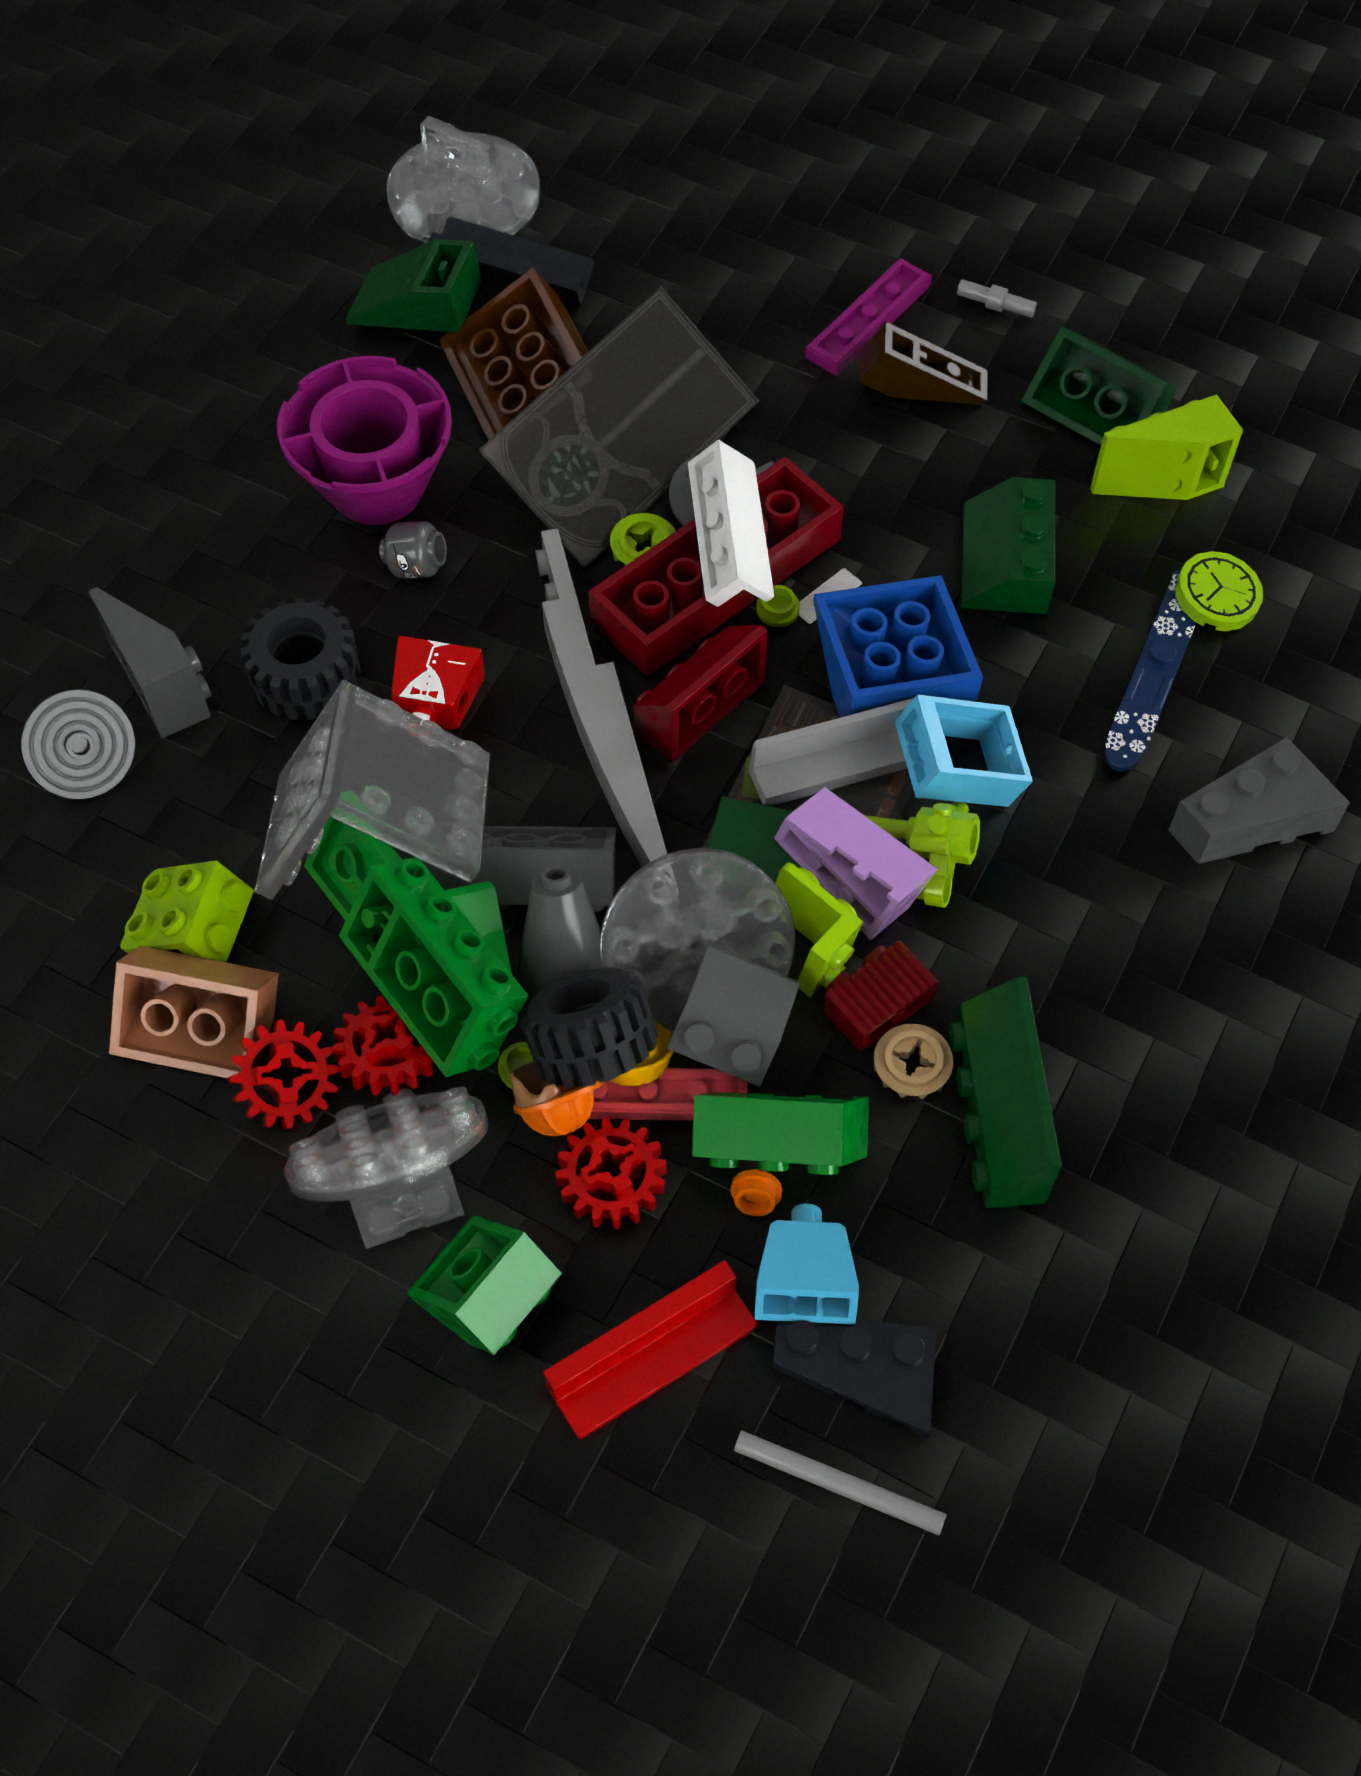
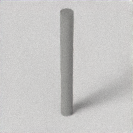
M745 1431L740 1432L734 1448L735 1452L931 1533L940 1535L947 1514Z

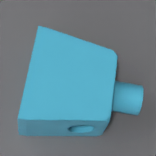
M813 1204L797 1205L791 1211V1221L776 1220L770 1224L757 1278L755 1320L792 1322L805 1320L813 1323L855 1324L859 1284L846 1227L840 1223L822 1222V1211Z

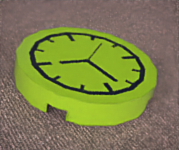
M1210 551L1196 554L1186 561L1177 577L1175 596L1181 609L1194 622L1202 626L1208 623L1217 626L1215 630L1226 632L1241 629L1252 621L1263 601V586L1257 574L1244 561L1227 553Z

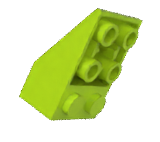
M1217 394L1202 400L1190 401L1184 406L1164 413L1152 414L1146 419L1126 426H1117L1104 433L1090 491L1096 495L1189 500L1223 488L1243 429Z

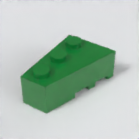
M707 1092L694 1095L692 1157L709 1158V1166L718 1168L740 1167V1160L758 1161V1169L764 1171H788L789 1163L807 1164V1173L821 1175L838 1174V1166L842 1167L867 1157L869 1097L853 1096V1099L844 1100L822 1098V1095L790 1097L763 1093Z

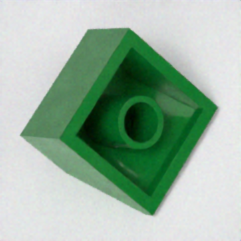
M473 1215L406 1294L465 1342L495 1355L501 1347L507 1345L514 1338L517 1327L529 1312L547 1298L551 1286L562 1273L525 1232Z

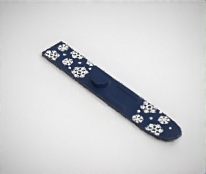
M1176 569L1107 737L1104 749L1105 761L1111 769L1119 772L1131 770L1140 762L1147 750L1196 626V622L1181 609L1176 599L1175 586L1180 573Z

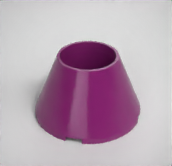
M358 356L341 359L324 365L305 376L297 383L299 389L289 402L283 401L277 419V435L281 450L288 463L339 512L350 520L367 525H381L397 521L408 515L421 500L451 433L450 405L439 383L419 367L414 371L397 365L395 358L383 356Z

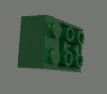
M434 239L372 267L346 317V323L369 327L379 326L459 333L482 283L474 242Z

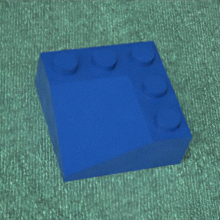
M941 575L814 594L813 602L832 697L840 718L912 699L917 694L976 702L983 675Z

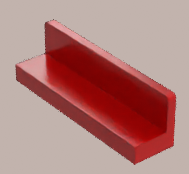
M724 1260L543 1371L546 1388L576 1437L583 1439L756 1329L757 1322L736 1292V1275Z

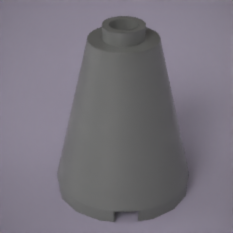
M551 866L544 869L533 878L531 883L516 974L517 982L523 989L529 992V998L536 995L543 987L567 975L593 968L613 967V962L581 877L564 866Z

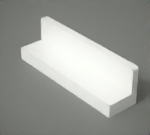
M717 440L688 462L705 599L719 607L742 590H746L767 602L774 597L755 464L751 459L722 441Z

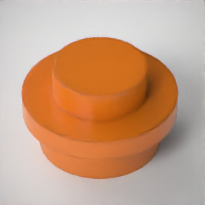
M746 1170L733 1178L731 1195L734 1198L735 1206L744 1214L765 1216L771 1213L780 1202L782 1185L775 1176L764 1170Z

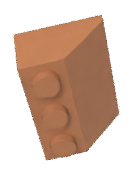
M140 945L116 962L109 1054L222 1078H228L237 1074L240 1068L234 1066L229 1061L233 1055H245L246 1052L239 1044L241 1039L246 1037L257 1042L255 1028L263 1025L268 1031L271 1029L275 1015L279 973ZM263 1048L255 1056L251 1068L257 1067Z

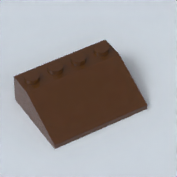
M534 267L466 318L459 333L448 332L439 339L488 441L495 437L589 352L558 293ZM594 360L571 380V384L582 396L586 423H589L616 403ZM560 390L536 412L547 420L549 424V438L576 429L573 419L572 402L563 390ZM528 420L512 433L508 440V452L539 442L542 434L540 423L536 420Z

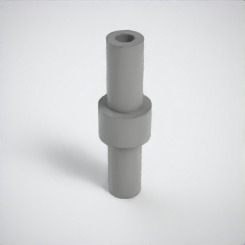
M962 279L957 290V295L985 303V308L1000 313L1005 309L1032 318L1037 306L1036 301L1009 294V289L994 284L989 288Z

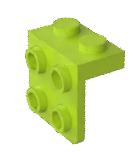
M217 860L156 869L143 882L139 901L133 915L125 926V934L120 945L121 949L128 954L140 945L161 950L177 949L186 955L227 962L254 890Z
M787 862L779 871L769 904L777 914L815 944L810 949L798 979L800 982L799 989L811 998L821 986L826 989L835 977L845 972L846 967L843 965L855 950L852 948V945L863 921L848 902L840 898L835 899L820 886L818 879L809 870L801 867L798 868L794 864Z

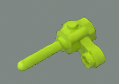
M953 802L952 804L937 803L933 805V808L921 807L916 817H910L909 821L864 815L894 838L906 839V843L912 851L922 858L929 859V863L938 869L917 896V899L924 900L925 905L946 908L951 896L955 863L971 865L976 856L980 836L978 814L968 813L969 807L965 802Z

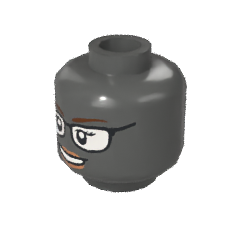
M398 522L388 529L385 538L381 540L379 553L382 562L387 564L389 571L395 577L403 579L429 578L438 572L440 566L444 565L447 556V545L444 535L438 532L429 522Z

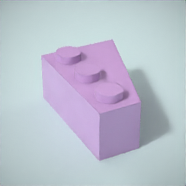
M826 787L788 815L774 837L780 846L801 865V868L809 870L818 879L820 886L835 899L845 900L855 909L858 917L863 921L860 930L870 941L911 906L938 870Z

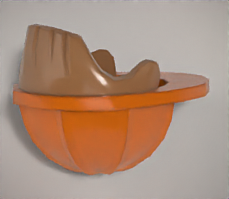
M531 1062L522 1065L511 1073V1083L515 1099L513 1109L516 1114L522 1116L524 1121L533 1130L542 1135H566L581 1128L586 1123L593 1109L594 1090L603 1085L605 1081L599 1083L597 1080L595 1085L585 1087L583 1085L574 1088H564L563 1085L556 1086L555 1084H549L548 1080L543 1081L538 1074L535 1063Z

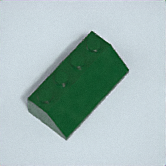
M1017 977L961 1003L956 1022H952L949 1025L952 1052H960L962 1067H958L956 1072L958 1093L960 1097H967L970 1112L964 1114L965 1137L968 1144L975 1143L977 1160H973L971 1166L972 1181L975 1191H983L985 1208L1046 1203L1062 1166L1027 977Z

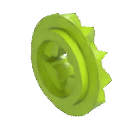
M637 513L629 515L620 520L611 532L610 547L613 551L614 560L621 561L626 566L676 532V530L667 520L654 514ZM652 536L651 548L645 547L643 551L638 552L637 543L642 544Z

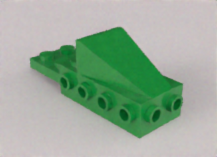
M351 794L334 796L304 867L344 918L345 923L339 937L445 1077L472 1069L483 1070L489 1067L499 1057V1049L509 1031L517 1024L519 1020L518 1015L529 996L511 973L495 887L490 881L444 890L418 857L401 859Z

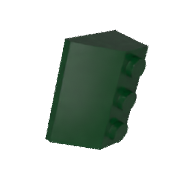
M1061 326L1021 401L1101 445L1105 432L1117 426H1126L1146 419L1155 413H1164L1179 386L1076 331Z
M1012 477L964 502L961 608L1047 614L1055 585V480Z

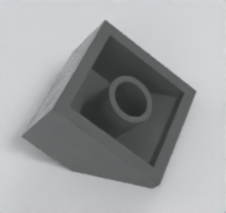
M708 944L670 1030L667 1049L760 1087L780 1044L800 982Z

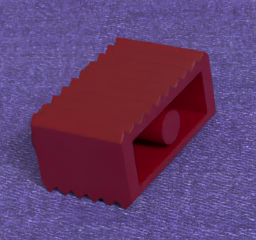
M901 940L897 941L893 946H889L888 949L884 945L879 946L866 957L863 962L864 967H860L851 975L848 972L839 974L826 988L827 993L823 1010L825 1015L830 1018L839 1031H842L844 1037L848 1038L850 1043L860 1053L878 1041L887 1031L900 1025L935 999L939 981Z

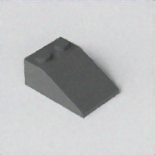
M96 587L89 590L109 643L161 739L211 717L205 699L212 697V694L200 672L203 669L192 646L183 648L175 632Z

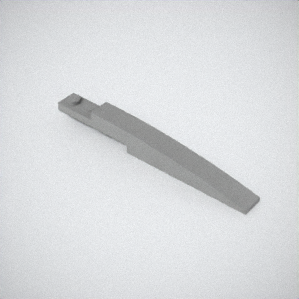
M558 528L541 531L543 549L535 551L540 576L548 575L550 583L544 584L547 601L542 602L544 629L566 701L592 768L630 848L668 915L678 913L676 883L614 663L609 662L595 665Z

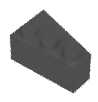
M1286 737L1181 800L1168 831L1191 857L1200 864L1251 852L1255 846L1279 841L1281 845L1293 842L1297 836L1319 831L1323 835L1335 832L1350 802Z

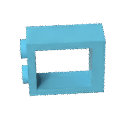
M917 694L895 720L916 798L1009 807L1033 782L1009 706ZM945 736L979 740L988 771L954 768Z

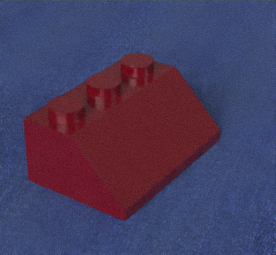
M762 625L728 626L714 638L709 637L704 640L691 658L685 663L676 664L669 671L665 680L653 690L648 689L638 697L633 706L634 732L672 763L765 683L768 630Z

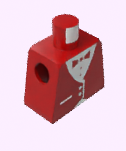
M399 636L392 684V701L396 718L407 722L404 730L406 737L415 742L426 743L430 741L434 727L454 730L460 726L485 678L482 649Z

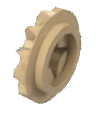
M920 1024L899 1025L887 1031L877 1043L874 1052V1071H877L881 1078L883 1087H890L898 1092L901 1098L908 1095L918 1096L922 1100L930 1093L940 1092L951 1076L953 1068L951 1048L943 1036L930 1027ZM918 1047L920 1048L918 1054L920 1056V1064L926 1066V1068L917 1067L915 1073L908 1076L905 1070L906 1062L899 1059H909L911 1053L914 1054L915 1048Z

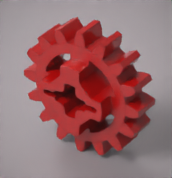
M382 995L377 996L376 1006L370 1008L362 1001L357 1003L359 1014L355 1016L345 1013L342 1016L345 1028H335L334 1030L336 1044L332 1047L335 1062L339 1065L340 1074L343 1079L352 1077L353 1087L356 1090L361 1089L368 1083L371 1086L373 1096H378L382 1087H390L393 1096L399 1095L400 1084L406 1083L412 1089H416L418 1087L416 1077L418 1074L426 1077L433 1075L431 1062L434 1061L420 1043L418 1047L414 1045L412 1032L393 1007L385 1003ZM357 1043L361 1045L362 1055L360 1057L355 1052Z
M277 1020L274 1023L273 1033L271 1034L263 1025L255 1028L257 1042L246 1037L239 1042L241 1048L246 1052L245 1055H233L230 1057L229 1062L240 1069L239 1073L228 1077L227 1082L234 1085L240 1084L242 1090L232 1099L234 1103L245 1100L249 1102L250 1106L245 1114L248 1119L254 1117L259 1112L264 1114L263 1127L269 1128L274 1124L276 1118H281L283 1128L291 1129L293 1128L294 1116L296 1115L304 1124L313 1121L310 1111L311 1107L319 1111H325L329 1107L321 1097L323 1093L332 1094L337 1092L338 1087L328 1082V1076L339 1072V1066L327 1065L325 1059L333 1053V1047L320 1049L317 1046L322 1035L319 1031L309 1037L304 1036L303 1022H297L291 1031H286L284 1021ZM270 1044V1058L263 1066L251 1068L258 1052ZM294 1044L303 1048L310 1055L313 1062H305L294 1053ZM281 1062H284L286 1070L305 1073L288 1081L286 1088H283V1083L280 1079L262 1077V1075H267L280 1068ZM315 1081L311 1094L297 1106L300 1088L306 1082ZM254 1087H262L273 1096L276 1107L264 1102L257 1095Z
M603 1117L602 1129L596 1131L588 1122L583 1125L585 1137L580 1139L570 1134L567 1137V1142L571 1152L562 1151L557 1156L559 1166L564 1168L556 1171L557 1185L564 1187L561 1190L563 1203L570 1204L576 1201L573 1207L574 1216L580 1219L588 1212L591 1213L593 1227L596 1228L601 1225L604 1218H611L614 1229H620L621 1217L627 1215L635 1224L639 1223V1208L644 1207L647 1210L654 1211L656 1199L652 1193L664 1194L665 1180L660 1176L667 1174L666 1160L657 1159L661 1155L659 1141L646 1144L648 1141V1129L642 1127L634 1134L630 1132V1120L626 1118L621 1122L619 1128H612L609 1117ZM589 1154L591 1158L589 1165L583 1167L581 1174L577 1176L581 1162ZM610 1168L614 1174L620 1173V1175L612 1177L608 1171H603ZM646 1170L641 1186L634 1191L633 1181L641 1177V1171Z

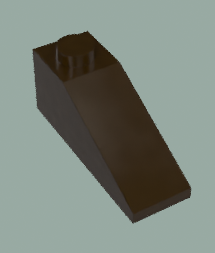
M885 322L859 351L858 382L890 397L983 405L987 401L986 369L888 322Z

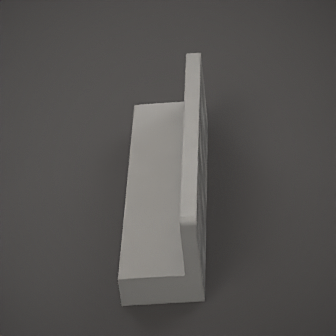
M914 698L754 741L748 771L762 804L774 806L816 794L824 787L831 790L907 769L895 720Z

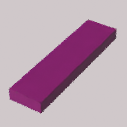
M900 258L805 348V358L837 377L859 355V351L885 322L892 324L931 286L932 275Z

